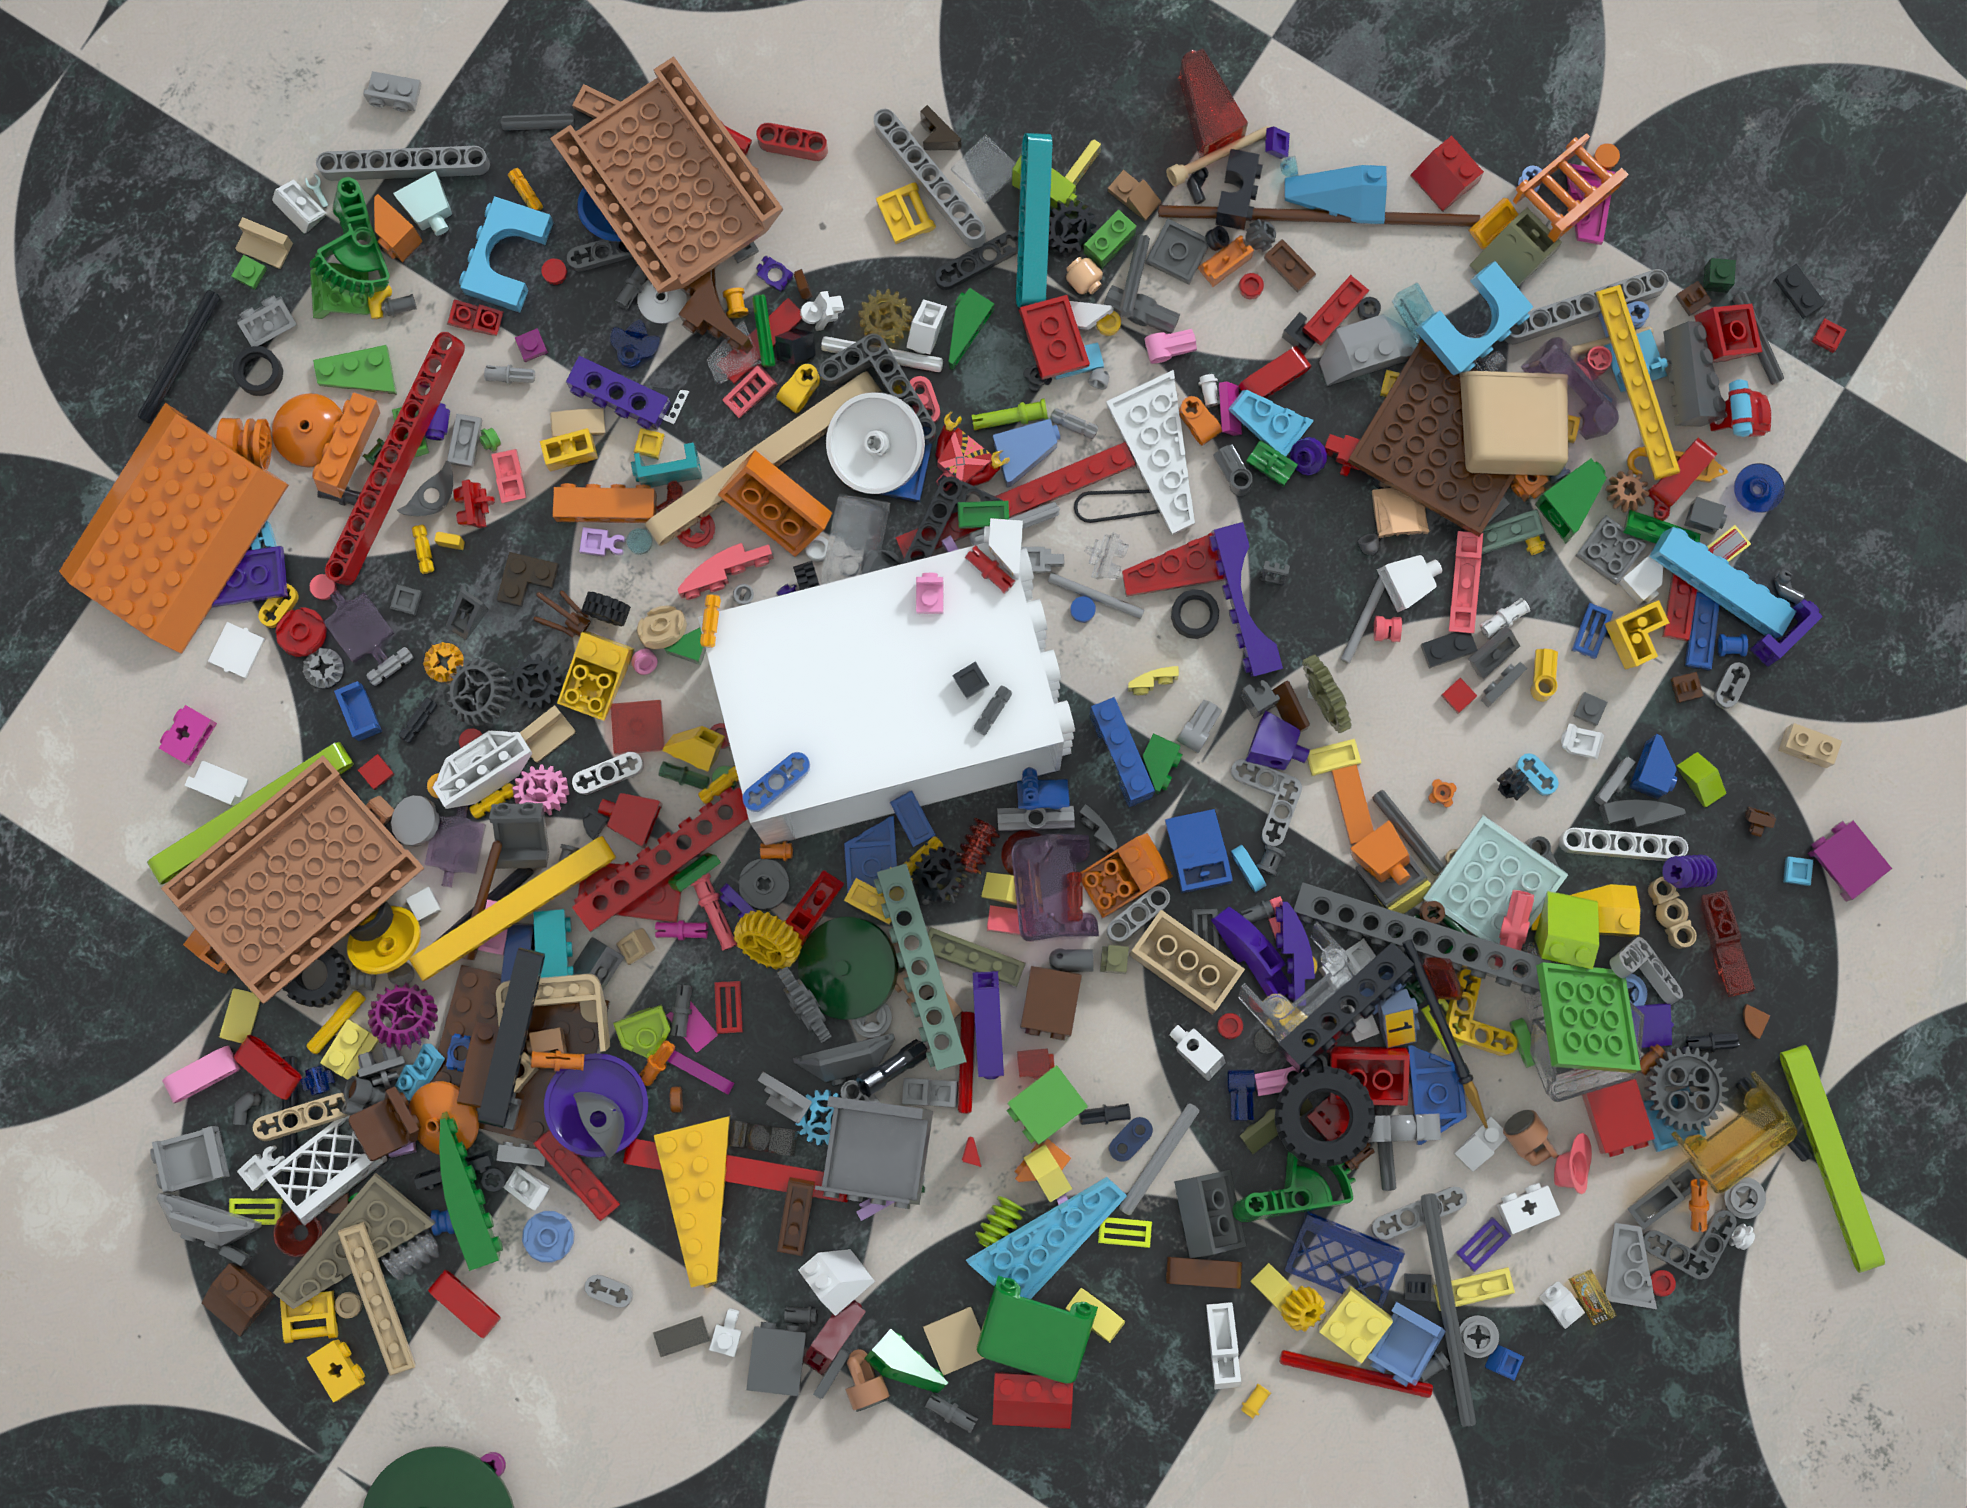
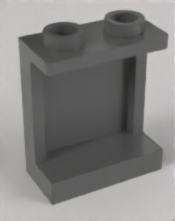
M543 803L492 804L489 821L493 823L495 841L499 840L502 842V849L496 869L547 868L549 846Z
M761 1322L760 1326L754 1327L746 1390L791 1396L800 1395L804 1349L807 1332L802 1331V1326L787 1325L786 1329L776 1328V1323Z

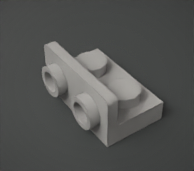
M372 71L368 90L364 89L363 95L367 102L374 107L383 108L385 105L391 106L400 112L416 111L422 83L418 79Z
M273 295L261 302L262 307L256 310L251 307L239 314L241 318L237 320V323L251 347L259 346L297 325L281 296L275 298Z
M762 1072L758 1081L766 1086L764 1091L770 1094L766 1104L794 1122L800 1123L812 1101Z

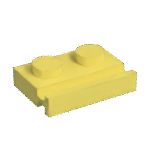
M347 1019L320 1063L347 1080L351 1076L357 1077L358 1069H360L358 1055L373 1052L378 1044V1039L368 1030Z

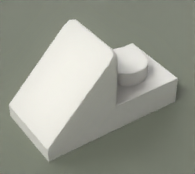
M1492 1117L1486 1120L1488 1128H1485L1482 1124L1454 1153L1472 1172L1488 1160L1498 1146L1506 1139L1503 1128Z
M516 1166L503 1188L535 1211L548 1193L550 1186L521 1167Z

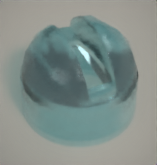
M1296 156L1285 158L1280 165L1282 174L1287 177L1299 176Z

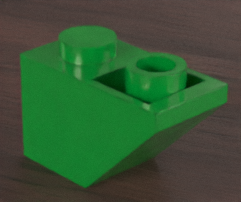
M1153 733L1142 756V762L1154 787V793L1159 795L1161 789L1167 790L1172 779L1168 773L1172 766L1177 768L1183 754L1179 753L1180 745Z

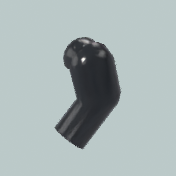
M1206 167L1191 173L1187 181V188L1195 205L1206 200L1201 189L1209 175Z

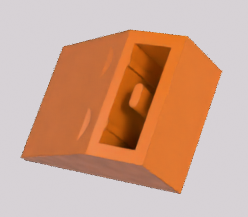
M1148 833L1132 839L1077 874L1102 918L1173 877Z

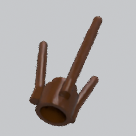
M561 590L559 594L575 611L571 614L542 593L537 592L536 596L567 618L565 625L568 627L536 616L533 618L534 621L564 632L572 638L575 635L580 637L582 632H586L591 624V620L588 619L589 615L581 612V609L564 591Z

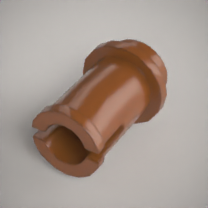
M1658 1044L1654 1047L1651 1045V1050L1639 1059L1640 1072L1644 1076L1650 1072L1649 1067L1657 1065L1655 1062L1656 1058L1664 1059L1663 1053L1665 1051Z

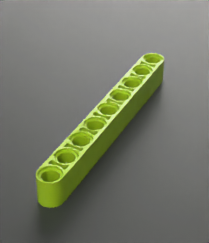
M341 742L334 743L150 858L147 864L159 884L168 883L322 755L340 774L350 769L354 763Z
M1802 1045L1781 1052L1780 1061L1854 1267L1858 1273H1862L1885 1265V1258L1810 1050L1806 1045Z

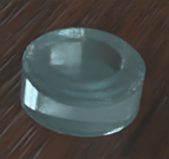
M634 529L627 536V545L635 554H645L652 547V537L645 529Z

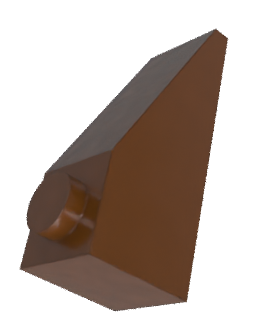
M476 1022L469 1043L457 1104L481 1108L499 1026Z

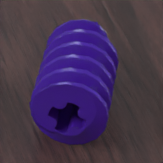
M1682 855L1667 859L1664 863L1662 874L1664 880L1676 888L1707 887L1715 882L1717 868L1714 861L1706 855Z

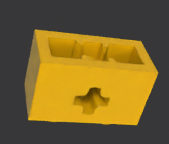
M588 428L539 441L545 464L550 472L598 459L593 437Z
M339 1339L333 1340L307 1357V1360L333 1402L341 1400L365 1384L362 1379L365 1377L363 1370L358 1364H353L349 1357L351 1355L349 1347L345 1342L341 1343ZM341 1364L343 1369L340 1370V1373L335 1374L336 1365Z

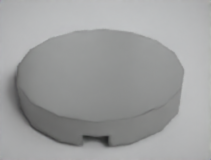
M413 795L404 798L396 806L392 814L391 826L396 839L405 845L416 847L421 846L426 841H430L434 837L439 825V813L436 812L435 804L422 796Z

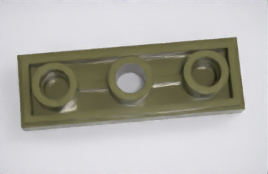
M1308 1098L1301 1107L1300 1117L1313 1108ZM1275 1108L1267 1111L1263 1118L1255 1124L1248 1126L1244 1133L1240 1135L1252 1154L1256 1153L1278 1135L1274 1120Z

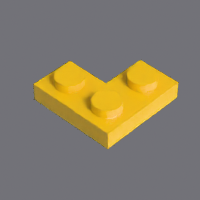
M856 878L844 901L890 925L891 918L885 919L881 904L886 903L883 893L878 894L876 888ZM895 887L890 890L889 896L894 901H900L904 897V891L899 887Z

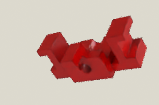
M1330 434L1325 445L1326 453L1330 457H1332L1333 453L1338 454L1336 462L1343 464L1340 475L1347 477L1351 467L1359 470L1348 463V460L1360 440L1345 435L1343 439Z

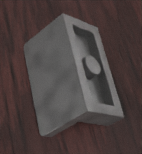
M591 937L573 965L574 975H595L599 979L603 991L624 959V956L596 938Z

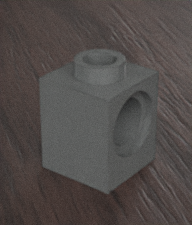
M1696 497L1691 502L1684 525L1713 535L1719 528L1722 529L1727 518V515L1724 514L1726 506Z

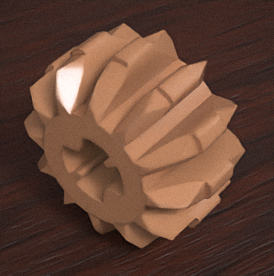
M1628 470L1626 475L1623 471H1619L1617 477L1612 476L1609 479L1611 485H1608L1605 491L1611 494L1606 499L1607 501H1615L1612 506L1613 509L1621 505L1622 512L1626 513L1628 508L1636 511L1638 505L1643 506L1646 503L1644 498L1648 497L1649 492L1644 488L1647 487L1648 482L1639 481L1642 478V474L1639 473L1636 477H1633L1632 470ZM1626 487L1631 490L1629 495L1624 493Z

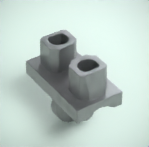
M395 1045L391 1049L387 1046L381 1048L385 1061L377 1064L374 1062L372 1052L358 1055L359 1077L366 1078L381 1073V1076L372 1078L373 1085L384 1083L385 1089H390L389 1081L397 1079L398 1074L397 1071L386 1074V1071L406 1065L403 1055L400 1056Z

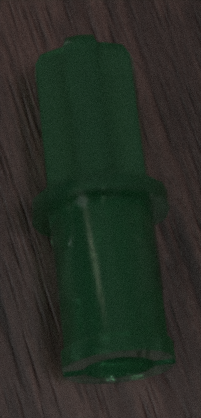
M666 761L662 762L658 773L659 777L679 782L681 786L687 784L702 790L704 788L707 789L710 782L708 776L690 771L687 766L683 768Z

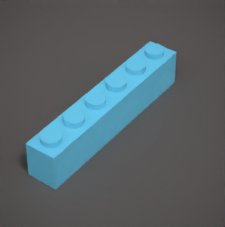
M1672 527L1662 533L1649 555L1650 558L1763 635L1770 634L1774 639L1783 636L1797 612L1790 607L1789 602L1769 593L1770 590L1766 586L1756 584L1750 580L1747 573L1731 567L1725 558L1712 554L1708 551L1709 549L1706 545L1693 541L1684 530Z

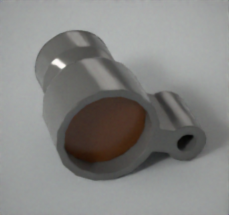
M351 1076L344 1087L345 1103L342 1107V1113L351 1116L362 1111L367 1102L370 1105H374L383 1101L386 1089L378 1085L372 1086L369 1080Z

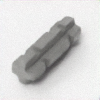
M1058 408L1053 410L1050 417L1051 422L1058 425L1061 423L1063 427L1076 433H1084V436L1093 439L1098 431L1097 425L1090 422L1087 424L1085 420L1069 413L1066 415L1064 411Z
M406 647L402 648L397 652L398 655H392L378 665L377 670L373 669L367 673V678L374 686L378 685L383 681V677L388 678L402 667L401 664L410 662L413 659L410 651Z

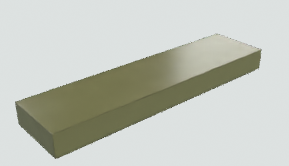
M930 927L928 936L935 957L975 972L998 971L999 981L1015 987L1018 986L1026 964L1025 962Z

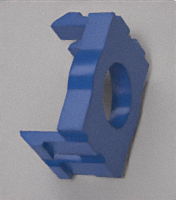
M454 1034L452 1036L447 1052V1069L454 1070L457 1068V1071H464L466 1059L463 1061L457 1060L454 1057V1050L458 1046H465L468 1049L471 1036L464 1035L463 1037L461 1034Z

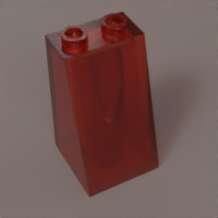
M1202 48L1197 52L1192 50L1185 54L1181 60L1179 81L1198 155L1201 158L1244 137L1248 121L1205 50Z

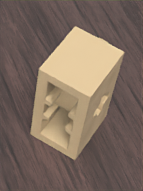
M1793 723L1786 727L1778 751L1823 768H1828L1835 764L1842 740Z

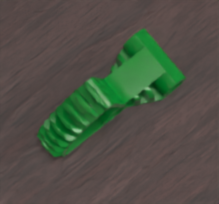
M345 177L338 182L332 207L334 215L339 218L344 235L319 248L309 265L310 268H316V276L323 275V283L331 281V289L336 286L340 287V294L344 290H348L350 297L356 292L359 293L361 299L364 293H368L371 299L374 296V292L383 291L387 288L390 274L370 224L360 185L355 179ZM358 240H363L368 244L362 245L358 243ZM334 254L342 265L358 272L378 270L381 279L358 280L350 278L336 271L325 259Z
M1288 1151L1285 1188L1263 1193H1252L1238 1200L1233 1205L1232 1213L1240 1222H1251L1288 1214L1343 1206L1353 1201L1351 1184L1356 1179H1348L1347 1175L1351 1173V1169L1343 1170L1342 1166L1345 1163L1328 1166L1336 1176L1344 1200L1333 1202L1330 1188L1325 1179L1318 1172L1310 1168L1297 1166V1158ZM1296 1193L1303 1196V1206L1295 1202Z

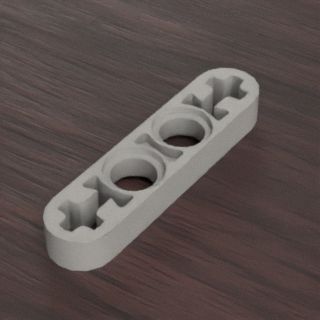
M1453 1186L1434 1193L1437 1197L1440 1217L1460 1210L1467 1203V1195L1460 1187ZM1452 1191L1455 1194H1460L1459 1204L1455 1205L1453 1202L1445 1204L1448 1210L1444 1211L1443 1204L1438 1196L1442 1195V1200H1446L1451 1197L1450 1192ZM1421 1199L1374 1219L1371 1226L1374 1236L1378 1239L1386 1240L1424 1225L1425 1219ZM1406 1210L1414 1214V1222L1408 1226L1402 1224L1400 1220V1215ZM1395 1215V1221L1400 1230L1396 1231V1226L1387 1229V1235H1384L1383 1232H1377V1228L1380 1227V1221H1383L1384 1224L1391 1223L1393 1220L1390 1217Z

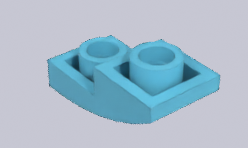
M423 1044L414 1064L404 1066L395 1086L405 1095L408 1101H411V1098L419 1088L430 1083L445 1058L432 1044Z

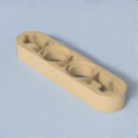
M337 1093L262 1116L254 1122L253 1132L259 1140L270 1141L345 1118L349 1115L343 1114L338 1108L332 1109L333 1115L328 1116V1110L324 1105L329 1102L330 1108L337 1106L340 1099L345 1103L344 1094ZM321 1107L323 1109V1116L318 1120H312L309 1117L311 1108ZM289 1114H294L298 1117V1123L293 1128L284 1126V1118ZM278 1118V1123L282 1131L278 1132L277 1127L270 1128L267 1135L258 1131L262 1128V1123L266 1122L268 1126L275 1125L274 1119Z

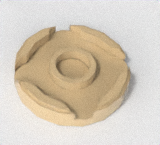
M660 606L647 612L648 616L644 620L641 618L636 629L638 637L645 647L663 649L681 639L686 631L687 622L683 612L676 610L674 606Z

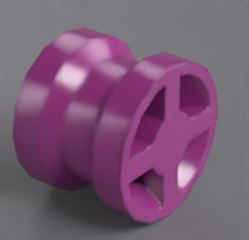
M490 1452L480 1458L490 1465L498 1476L504 1473L506 1461L501 1454Z

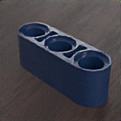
M515 923L507 929L501 984L511 979L519 947L534 951V924Z

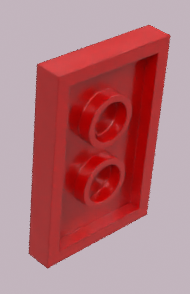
M1067 295L1020 307V316L1042 380L1089 367L1090 362Z

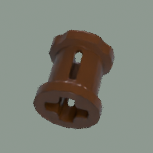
M1426 901L1419 908L1421 920L1436 924L1441 922L1445 916V908L1437 901ZM1428 907L1437 908L1435 911L1436 918L1427 917L1429 913Z

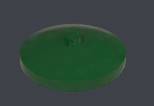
M839 917L821 924L809 935L799 956L798 976L807 991L810 989L820 1005L818 1008L823 1014L844 1020L859 1019L880 1009L891 996L898 976V960L891 940L877 925L862 918Z

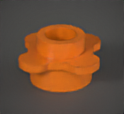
M1440 779L1434 780L1432 782V793L1428 796L1429 801L1433 804L1437 802L1443 804L1444 807H1450L1453 804L1452 797L1454 792L1457 790L1454 783L1442 782ZM1444 791L1445 795L1442 796L1440 792Z

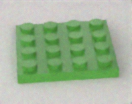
M1544 962L1536 965L1551 1066L1627 1073L1640 1071L1641 1067L1626 978H1619L1612 969L1594 967L1589 969L1574 965Z

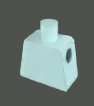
M435 171L393 193L399 204L421 230L431 227L436 236L448 231L449 228L444 219L451 216L452 212L442 183Z

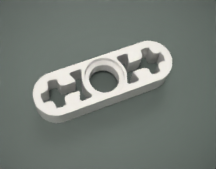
M627 752L579 771L572 779L573 788L582 795L591 794L638 775L643 769V760L637 753ZM632 758L634 761L638 760V763L635 764L636 769L631 770L629 767L621 769L624 775L620 776L619 768L615 763L619 762L620 766L628 764L627 759ZM607 766L615 770V775L611 780H604L601 777L602 769ZM596 771V777L601 784L596 785L594 780L588 783L587 789H584L582 786L578 787L581 777H585L587 780L594 778L591 773Z

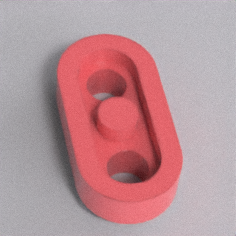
M923 376L912 378L909 382L915 391L919 387L924 388V393L917 395L926 410L932 411L931 418L936 423L940 418V408L931 382ZM912 406L915 414L918 413L919 408Z

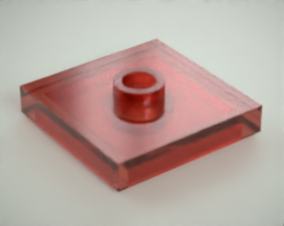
M661 700L612 704L611 720L615 755L627 752L642 753L663 750L665 742Z

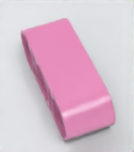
M224 1046L165 1077L162 1082L172 1102H181L239 1071L240 1067L233 1058L234 1055L230 1047Z

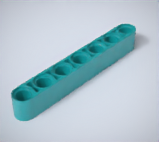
M1025 133L1022 139L1016 304L1018 308L1046 301L1052 168V137L1050 134Z

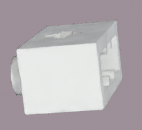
M1536 1183L1526 1187V1193L1517 1196L1514 1192L1501 1198L1502 1203L1497 1204V1208L1509 1234H1515L1560 1215L1548 1185L1540 1186V1183ZM1525 1202L1532 1203L1533 1205L1529 1209L1530 1214L1521 1209L1525 1206Z

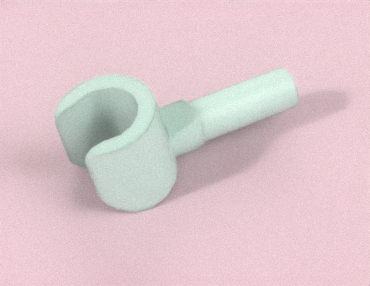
M314 173L317 178L315 185H310L305 177L306 185L313 189L322 207H327L328 203L320 188L321 181L319 176Z

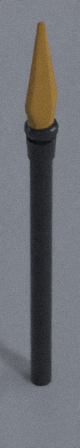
M1412 939L1406 940L1402 943L1408 958L1414 963L1413 970L1454 1063V1068L1459 1078L1458 1081L1461 1085L1463 1084L1466 1096L1484 1127L1488 1128L1478 1091L1472 1081L1473 1075L1470 1074L1467 1064L1464 1063Z

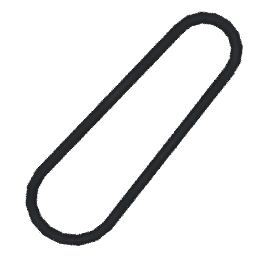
M1149 489L1087 491L1080 494L1074 502L1076 516L1088 523L1160 513L1158 509L1086 519L1078 512V502L1086 495L1150 493Z

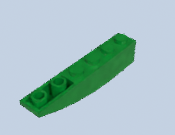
M444 1112L440 1118L439 1138L440 1168L444 1197L451 1224L468 1269L471 1271L499 1261L500 1251H503V1246L499 1236L495 1237L493 1234L494 1222L490 1212L486 1213L484 1210L485 1198L481 1189H476L474 1183L476 1174L473 1166H468L465 1160L467 1156L466 1147L463 1141H458L456 1136L458 1132L457 1123L454 1118L449 1117L448 1112Z

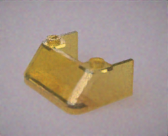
M1755 1071L1750 1075L1757 1087L1749 1090L1745 1096L1744 1105L1747 1109L1708 1139L1697 1134L1687 1137L1684 1141L1676 1131L1671 1133L1684 1155L1702 1178L1708 1182L1710 1188L1718 1194L1730 1189L1792 1142L1797 1135V1128L1781 1100Z

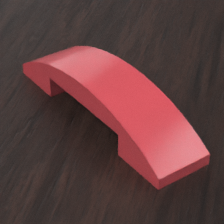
M1458 531L1449 632L1473 634L1475 632L1483 533L1478 537L1471 532Z

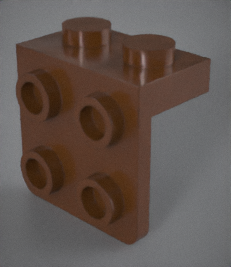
M395 1086L386 1090L383 1101L349 1117L348 1123L370 1161H376L418 1139L419 1128H421L420 1122L415 1114H410L407 1109L409 1104L405 1095L402 1092L399 1093Z

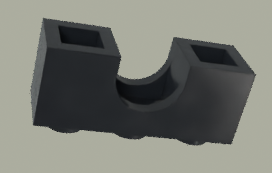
M1235 149L1230 150L1224 183L1233 184L1240 190L1236 192L1221 191L1215 225L1245 230L1246 221L1251 222L1254 207L1250 206L1251 200L1256 201L1258 186L1254 185L1255 179L1261 178L1263 168L1262 164H1258L1260 154Z

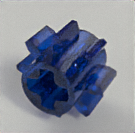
M324 1065L305 1070L306 1077L301 1079L303 1091L310 1090L312 1096L330 1091L329 1084L335 1082L332 1070L325 1071Z

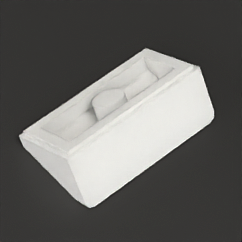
M295 180L275 189L273 202L304 234L309 232L326 216L327 213Z

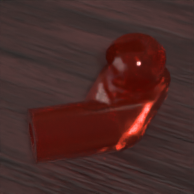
M671 481L667 484V500L656 506L658 512L683 496V488L677 481Z

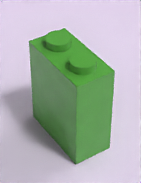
M1056 1065L1007 1103L1010 1108L1006 1111L1015 1123L1020 1120L1026 1129L1022 1132L1032 1144L1036 1141L1039 1145L1088 1108V1105Z

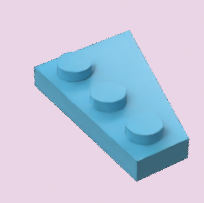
M1243 390L1228 409L1262 442L1279 451L1284 456L1288 455L1292 446L1302 437L1314 421L1300 416L1288 408L1278 406L1272 401L1248 390Z

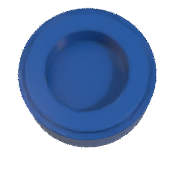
M1084 596L1076 598L1072 602L1070 609L1073 619L1081 623L1090 621L1096 611L1094 602Z

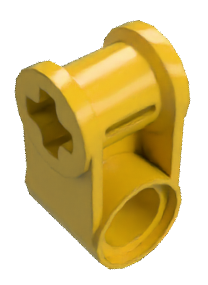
M811 364L801 365L789 381L780 389L776 399L793 412L799 413L820 384V376L817 369ZM805 374L807 376L812 375L813 379L811 381L809 379L804 380L803 376Z

